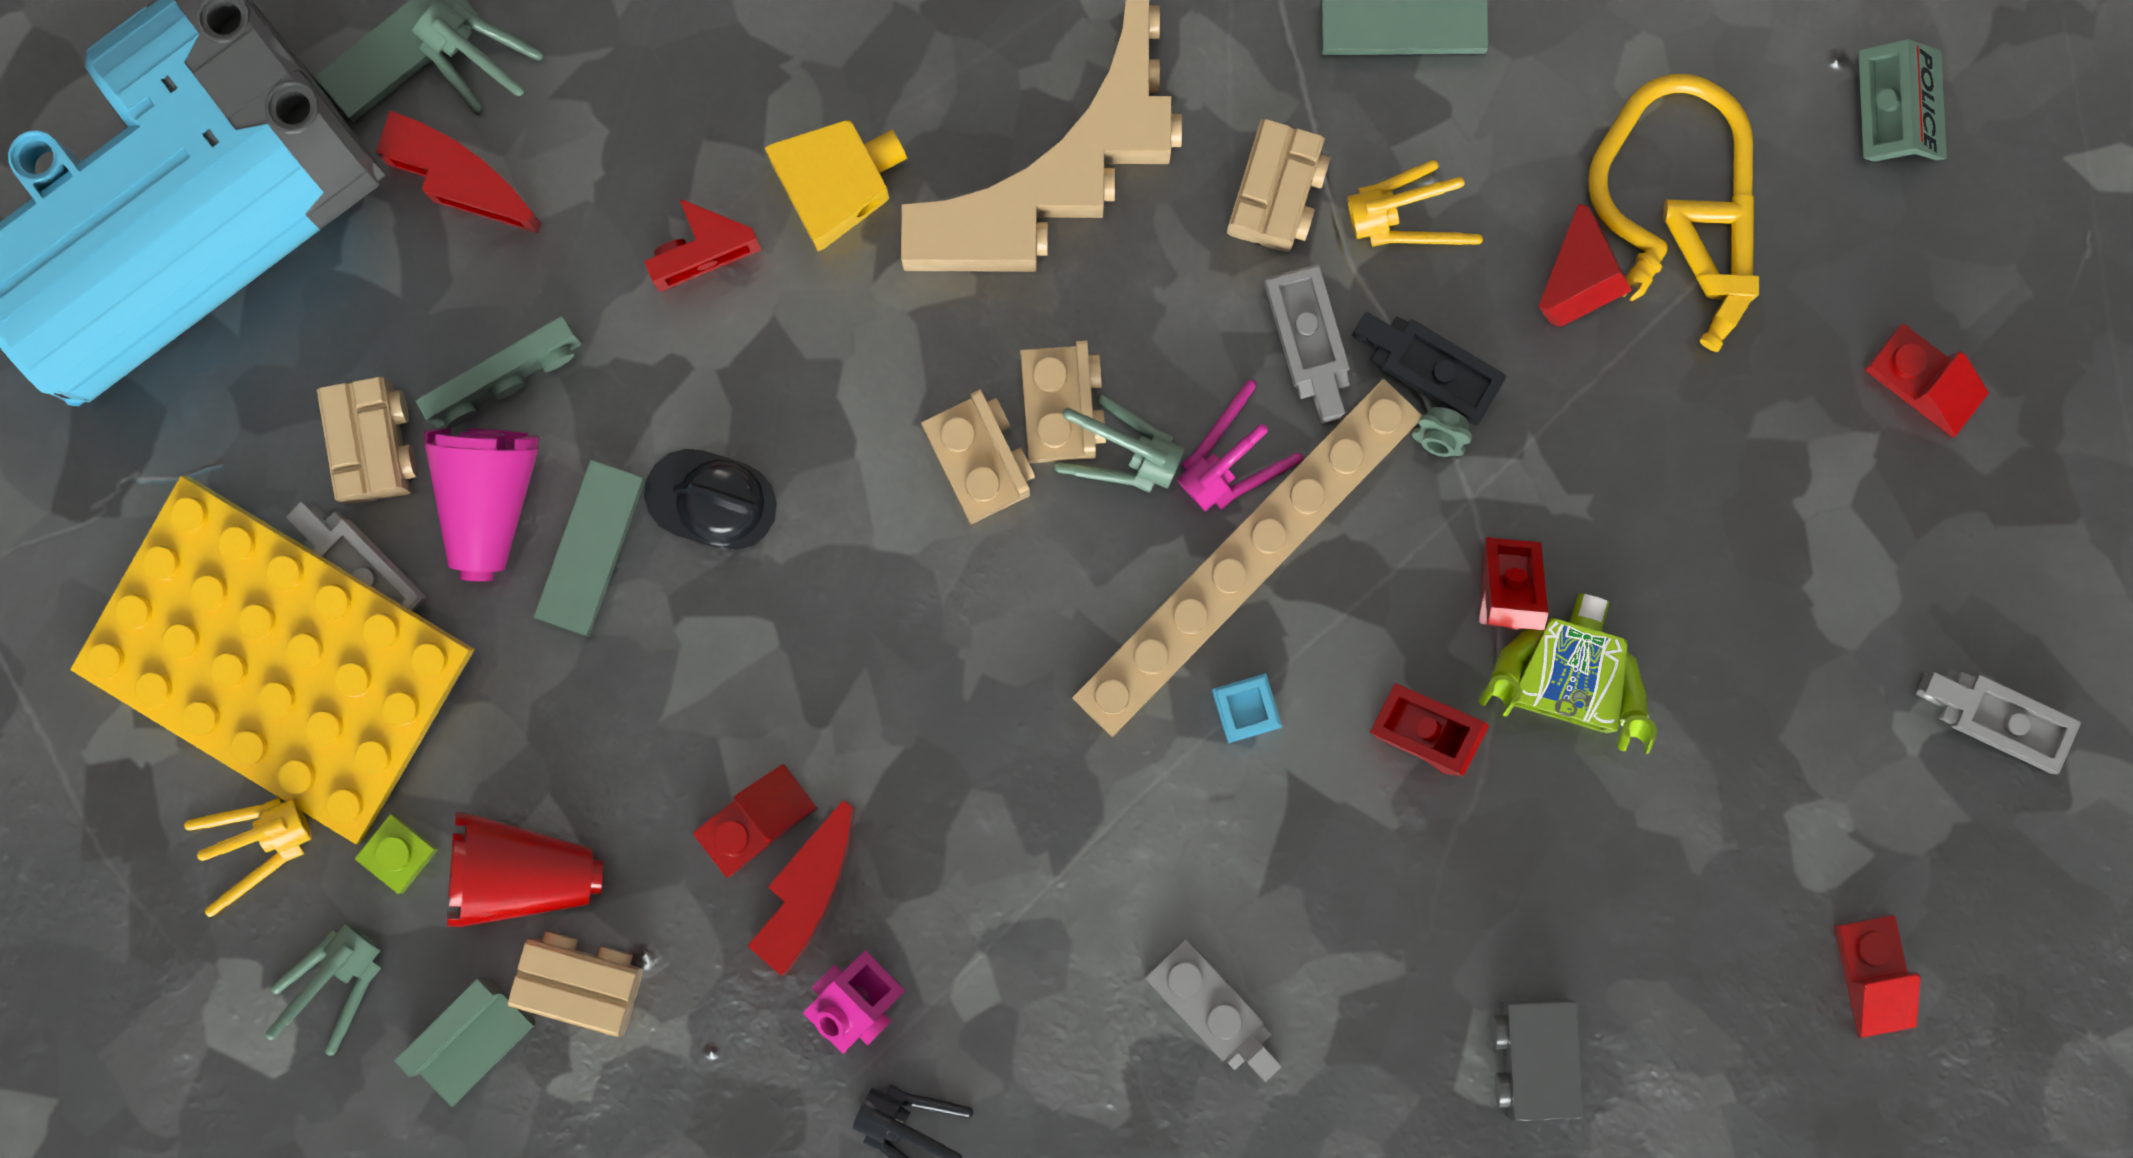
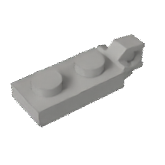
M1319 264L1265 278L1264 285L1292 382L1294 387H1297L1300 399L1313 396L1321 424L1342 419L1345 410L1338 389L1350 385L1347 375L1350 368Z
M301 501L286 516L307 538L302 545L400 603L405 608L415 612L427 599L350 519H346L338 511H334L328 516L313 501Z
M1932 672L1930 675L1924 673L1915 692L1916 695L1943 707L1939 719L1951 724L1950 727L2050 774L2060 773L2081 725L2080 721L1982 675L1971 676L1964 672H1959L1956 680L1953 681L1936 672Z
M1186 939L1144 977L1222 1062L1226 1061L1234 1070L1246 1061L1267 1082L1282 1067L1262 1046L1271 1036V1033L1262 1025L1264 1022Z

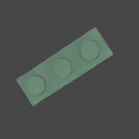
M560 316L415 400L425 419L432 425L439 428L445 424L447 428H454L475 416L477 413L475 407L494 396L496 400H502L518 392L525 386L523 379L543 368L545 372H550L563 366L574 357L572 350L581 346L582 343L569 322L563 316Z

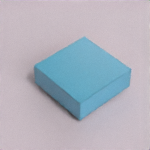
M1266 673L1211 690L1227 744L1282 728Z

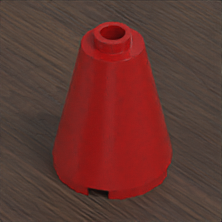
M455 812V826H465L464 834L453 833L448 897H450L449 907H459V912H447V927H465L585 906L589 904L590 894H601L603 860H593L592 848L474 814Z

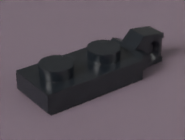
M1365 312L1351 335L1375 350L1370 360L1380 366V370L1444 408L1460 413L1468 422L1475 426L1481 422L1507 377L1501 371L1413 319H1410L1408 322L1396 316L1391 325L1369 312Z

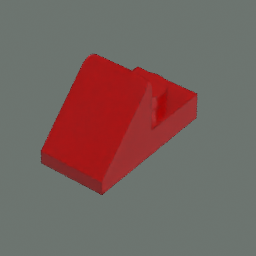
M680 200L696 240L686 243L685 239L667 242L654 250L655 257L645 260L644 263L652 282L659 292H662L762 249L751 227L688 201Z
M1904 323L1896 327L1864 369L1952 438L1959 433L1989 394L1969 359L1962 351L1959 350L1947 357Z
M1485 538L1478 614L1480 623L1504 626L1510 629L1545 630L1548 617V603L1541 542Z
M1395 683L1369 733L1383 742L1425 760L1442 773L1464 776L1490 725Z
M782 764L737 793L733 797V802L692 834L725 877L729 878L817 810L818 807L788 768Z
M1885 915L1834 925L1858 1037L1863 1038L1917 1027L1921 979L1919 973L1907 971L1896 916Z

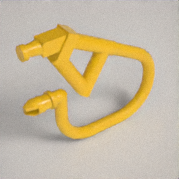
M1670 74L1647 82L1628 99L1593 156L1588 177L1589 193L1594 209L1603 223L1615 234L1644 251V253H1638L1636 264L1626 276L1629 285L1637 288L1636 293L1629 299L1633 301L1645 294L1653 281L1654 275L1661 271L1662 265L1660 263L1666 255L1668 247L1664 240L1631 221L1617 209L1608 189V173L1611 163L1643 111L1659 97L1672 93L1691 94L1712 104L1725 116L1731 127L1734 141L1732 202L1666 199L1663 207V219L1706 297L1723 300L1712 318L1708 332L1704 333L1700 339V343L1711 351L1719 352L1723 346L1722 341L1736 327L1750 302L1759 295V276H1753V133L1745 110L1728 91L1700 76ZM1691 222L1731 224V275L1719 273Z

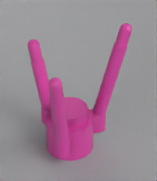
M1253 379L1248 380L1240 392L1236 394L1196 451L1181 463L1185 471L1176 480L1205 512L1214 504L1221 510L1224 509L1236 497L1275 478L1304 460L1302 453H1295L1229 487L1228 484L1235 477L1228 468L1267 433L1268 428L1265 424L1258 425L1222 458L1219 459L1213 453L1205 460L1255 390L1257 383Z

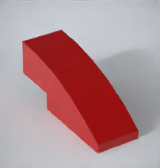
M389 110L376 149V154L388 166L426 177L422 191L435 203L530 232L539 233L542 223L515 190L484 160L456 140L434 128Z
M843 800L768 886L785 903L747 946L781 976L786 975L812 941L830 908L842 879L851 845L856 808L848 801Z

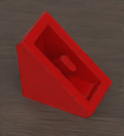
M1578 204L1538 306L1552 325L1559 327L1632 291L1600 224L1590 208Z

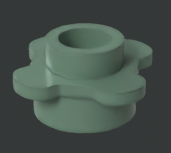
M1443 407L1430 408L1426 415L1420 416L1418 424L1421 427L1415 428L1412 433V437L1421 443L1428 452L1442 457L1463 456L1466 450L1463 445L1469 444L1472 439V434L1468 431L1470 427L1468 420L1460 413Z

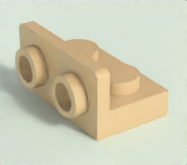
M1087 340L1076 341V346L1020 350L1029 463L1095 459V444L1106 443V438L1065 419L1063 411L1066 408H1070L1105 424L1104 410H1093L1091 389L1102 388L1099 354L1088 355Z
M981 389L971 393V399L921 422L970 525L1029 497L1030 489L1027 481L1035 478L1021 447L1011 452L1002 434L1003 431L1011 427L997 398H994L987 402Z

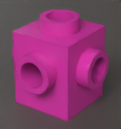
M865 950L844 971L835 964L814 984L811 989L818 997L803 1014L816 1026L823 1037L828 1039L844 1054L859 1038L868 1046L890 1024L892 1020L884 1012L906 990Z

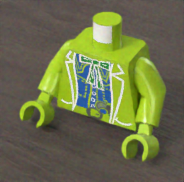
M1577 594L1570 622L1549 618L1546 621L1545 630L1524 629L1501 649L1490 682L1480 695L1478 701L1480 705L1485 706L1490 697L1494 695L1504 702L1505 710L1502 712V716H1508L1515 706L1604 733L1618 731L1619 724H1621L1622 729L1616 743L1620 751H1626L1630 737H1636L1644 743V754H1649L1657 736V727L1649 719L1647 693L1636 658L1627 652V640L1602 632L1610 602L1587 594Z

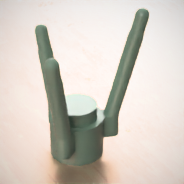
M436 0L415 24L412 33L423 41L418 49L436 64L460 97L476 113L481 111L482 105L444 56L443 51L452 57L460 50L516 96L523 95L524 88L467 40L472 31L465 24L534 60L539 61L543 58L542 51L473 15L459 2L451 7L443 0Z
M1105 394L1098 396L1099 404L1140 432L1142 435L1139 440L1073 409L1066 408L1063 411L1065 419L1133 451L1128 466L1138 471L1137 473H1130L1081 464L1057 462L1054 465L1056 472L1132 485L1149 493L1154 483L1164 488L1169 487L1185 449L1172 443L1174 436L1154 428Z
M345 923L338 932L332 929L319 946L272 984V993L278 994L322 960L320 962L323 966L322 969L279 1015L278 1019L266 1031L265 1037L268 1040H274L332 975L345 983H348L353 976H356L358 978L325 1049L327 1055H334L349 1028L370 981L382 968L373 961L381 949L366 935L348 923Z

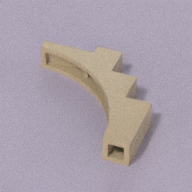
M1149 0L1125 1L1123 29L1110 70L1090 107L1058 144L1029 167L987 189L946 201L902 204L901 261L904 271L1036 272L1037 256H1048V222H1037V218H1103L1104 201H1115V168H1104V164H1169L1171 147H1181L1182 114H1171V96H1149V93H1159L1160 59H1149V39H1159L1160 5H1149Z

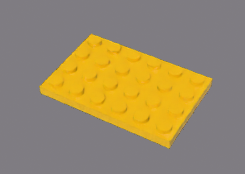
M180 476L70 670L282 800L288 801L294 798L297 809L354 844H359L366 838L475 649L410 609L400 605V603L372 586L352 576V574L316 554L306 546L192 477Z

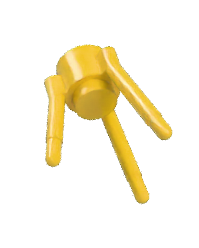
M1430 160L1422 165L1415 166L1378 184L1358 188V194L1347 196L1348 209L1356 239L1369 237L1372 247L1388 243L1478 245L1483 242V236L1474 233L1390 231L1389 226L1399 224L1398 206L1437 196L1464 186V179L1456 177L1393 194L1392 190L1438 169L1439 164L1436 160Z
M278 797L261 805L206 815L187 820L184 823L185 829L191 831L260 818L253 821V829L198 851L197 858L200 861L225 854L255 841H259L266 853L274 849L278 852L207 906L205 914L208 917L216 915L223 908L229 906L285 862L304 854L301 844L312 840V833L304 812L296 808L294 798L283 802Z

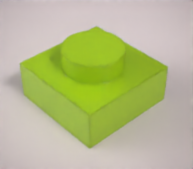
M390 814L355 857V860L397 894H404L439 849L398 816Z

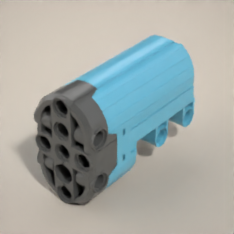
M153 0L88 48L85 68L128 128L83 161L79 160L73 152L51 135L39 130L27 131L19 135L12 142L8 152V163L32 199L0 222V348L22 374L42 393L60 398L67 405L79 407L84 402H91L380 186L381 179L386 176L382 168L338 112L336 105L306 66L295 56L253 0ZM47 152H53V162L48 170L41 174H36L35 165L38 158Z

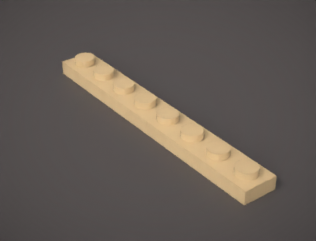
M1383 378L1072 699L1113 738L1418 424L1422 415Z

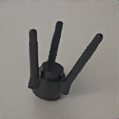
M890 1085L886 1094L873 1087L871 1088L852 1128L866 1135L863 1143L881 1151L889 1158H909L889 1142L892 1141L897 1144L900 1137L938 1157L962 1158L960 1153L907 1126L911 1112L902 1107L904 1105L963 1118L973 1116L972 1108L910 1094Z

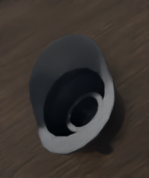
M683 449L669 453L658 461L646 479L644 498L649 514L660 527L680 537L715 548L736 551L753 546L765 537L775 520L777 502L771 484L758 470L733 459L703 450Z

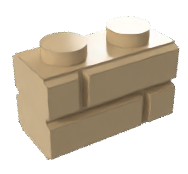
M1261 119L1226 234L1252 243H1259L1262 246L1285 253H1290L1295 238L1305 241L1315 209L1305 206L1311 186L1319 189L1322 188L1331 158L1321 154L1325 138L1298 128L1293 129L1288 125L1275 121Z
M384 377L317 389L335 500L345 505H353L412 493L409 478L418 476V466L412 445H404L400 424L408 423L409 421L408 406L403 391H395L394 384Z
M545 931L543 940L537 938L527 939L508 999L509 1007L615 1037L625 1035L644 968L630 965L633 957L632 954L605 946L599 947L597 955L576 950L578 939L552 931Z

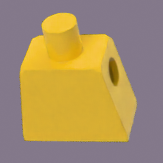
M851 120L835 123L765 147V151L818 252L825 249L886 203L889 199V194L880 173L907 160L905 151L893 129L863 144Z

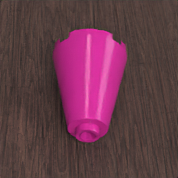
M451 428L425 430L424 444L447 564L449 568L459 570V579L466 581H492L494 579V572L506 569L537 458L540 436H528L529 433L482 428H468V431L459 432V436L451 435Z

